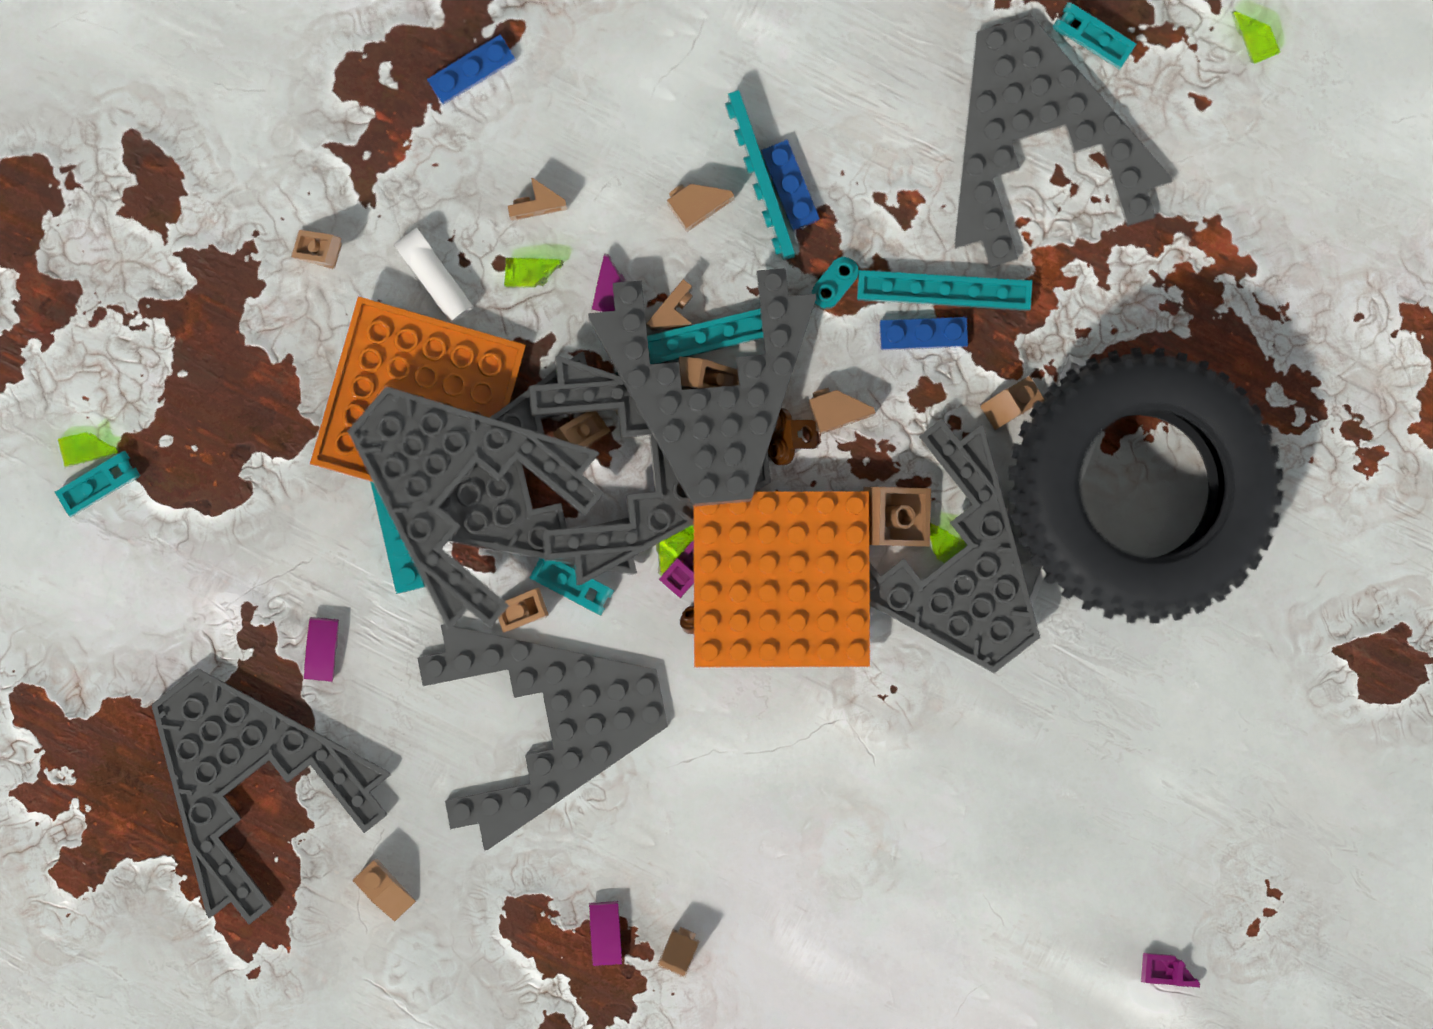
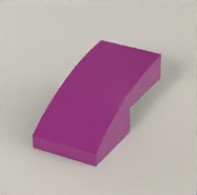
M694 540L659 578L679 598H682L694 584Z
M309 618L304 679L333 682L335 655L338 645V619Z
M618 901L589 903L593 966L622 964Z

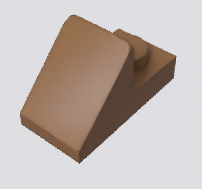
M534 178L531 179L536 200L530 201V197L513 200V205L507 206L511 221L568 210L565 199Z
M299 230L291 257L334 269L342 246V238L331 234Z
M683 279L646 323L647 327L650 330H662L692 325L690 321L676 311L678 307L683 309L693 296L690 294L692 286Z
M1029 375L982 404L980 408L995 431L1033 408L1032 405L1036 401L1043 402L1045 399Z
M592 411L586 412L561 426L553 434L556 439L588 448L611 430L598 412Z
M536 588L506 600L505 602L510 606L501 615L499 622L503 633L546 618L549 614L540 589Z

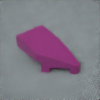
M604 253L591 310L600 312L615 311L613 283L625 282V278L619 273L609 254Z
M1143 953L1141 982L1200 988V982L1191 975L1184 962L1177 959L1174 955Z

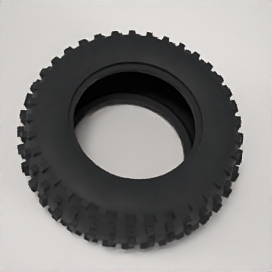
M1141 347L1131 348V354H1125L1122 357H1119L1117 350L1108 353L1109 358L1101 359L1099 364L1095 357L1085 361L1086 365L1079 368L1080 373L1078 374L1073 368L1067 371V376L1060 380V387L1052 383L1047 388L1048 392L1043 396L1046 400L1044 403L1036 401L1032 405L1033 409L1029 414L1033 418L1032 421L1024 420L1022 422L1019 436L1023 438L1022 443H1015L1012 447V458L1017 459L1016 466H1009L1008 469L1009 480L1014 481V487L1012 491L1007 492L1010 503H1016L1015 513L1011 514L1012 522H1014V526L1021 525L1022 530L1020 532L1022 536L1018 538L1019 543L1023 547H1030L1032 557L1029 560L1035 567L1042 565V569L1047 573L1044 580L1050 584L1058 582V585L1064 589L1061 595L1066 599L1076 596L1083 600L1082 609L1090 611L1092 607L1104 609L1103 617L1113 619L1114 615L1122 616L1124 614L1127 615V623H1136V619L1145 620L1146 616H1149L1150 624L1160 623V619H1168L1169 614H1172L1174 621L1181 620L1184 615L1191 614V608L1194 609L1196 614L1205 611L1206 607L1213 604L1212 598L1217 602L1225 600V596L1232 592L1231 585L1239 588L1249 577V574L1246 572L1248 568L1251 570L1257 569L1263 558L1259 554L1260 550H1268L1274 537L1269 534L1270 527H1278L1280 514L1275 512V507L1282 505L1283 491L1277 490V484H1281V480H1283V468H1276L1275 462L1279 461L1278 445L1271 446L1270 441L1273 440L1271 435L1273 433L1269 423L1262 425L1263 417L1260 414L1262 412L1256 403L1251 406L1249 405L1250 400L1247 396H1244L1247 393L1244 388L1239 386L1234 389L1235 385L1228 381L1229 376L1222 371L1216 375L1217 372L1212 369L1207 370L1208 362L1200 361L1198 364L1190 360L1187 362L1188 354L1179 352L1176 358L1164 356V348H1156L1154 354L1142 355ZM1141 415L1154 417L1178 428L1191 440L1199 451L1207 472L1208 499L1198 526L1180 546L1155 558L1127 553L1108 542L1092 524L1082 500L1081 471L1086 454L1102 430L1124 416Z

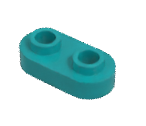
M848 257L836 259L817 281L811 293L816 294L815 305L821 309L833 308L854 284L859 273L858 266L854 260ZM847 267L850 270L849 275H840L839 268ZM829 289L832 295L830 298L825 299L821 296V291Z

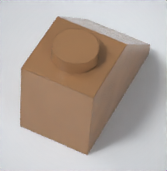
M682 184L669 193L671 198L667 200V205L686 232H689L734 200V194L730 190L689 184L684 187Z
M679 356L681 387L691 390L739 385L738 371L735 368L706 359Z
M829 388L812 393L814 398L809 399L808 402L820 435L875 415L874 407L838 390L830 392Z
M378 859L373 860L352 880L371 902L394 922L416 902Z
M680 927L679 931L672 929L658 961V966L685 977L699 944V940L695 939L696 933Z

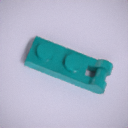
M1068 2L1063 9L1064 14L1060 20L1057 19L1052 28L1120 70L1136 46V43L1076 5ZM1074 19L1082 22L1078 30L1070 26Z
M126 451L118 453L55 491L57 498L69 517L75 516L140 477L136 468L133 469L129 463L130 457ZM115 467H119L123 474L118 478H115L111 472Z
M539 559L529 577L599 616H602L605 610L603 606L607 598H611L614 593L613 589L594 579L576 586L575 569L556 561ZM590 588L597 591L593 602L585 598Z

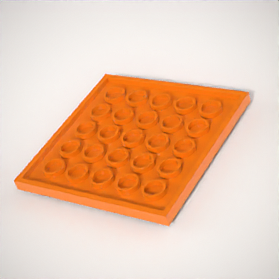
M358 296L310 465L373 482L348 430L385 387L490 418L510 403L526 345Z
M869 491L754 492L750 502L693 507L694 668L870 667Z

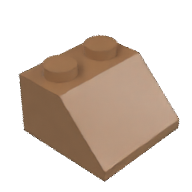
M863 487V491H869V545L930 547L931 488Z

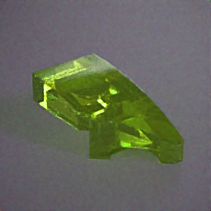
M1234 10L1231 12L1237 32L1243 38L1251 63L1256 64L1280 53L1270 25Z
M506 258L504 286L508 288H536L538 285L544 286L548 282V277L557 268L560 269L564 265V261L542 258Z
M84 432L57 440L64 468L118 454L116 447L107 444L92 433Z
M930 522V541L933 553L938 561L945 564L968 546L964 540Z
M693 526L655 545L656 552H658V574L660 576L666 572L694 540Z

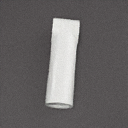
M417 227L393 244L450 323L459 320L473 309V304L449 274Z

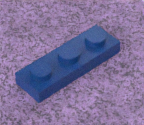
M500 34L431 76L427 81L442 105L512 64L516 59Z
M788 139L762 149L761 154L792 231L819 221L820 218Z
M967 317L880 320L881 350L967 347Z

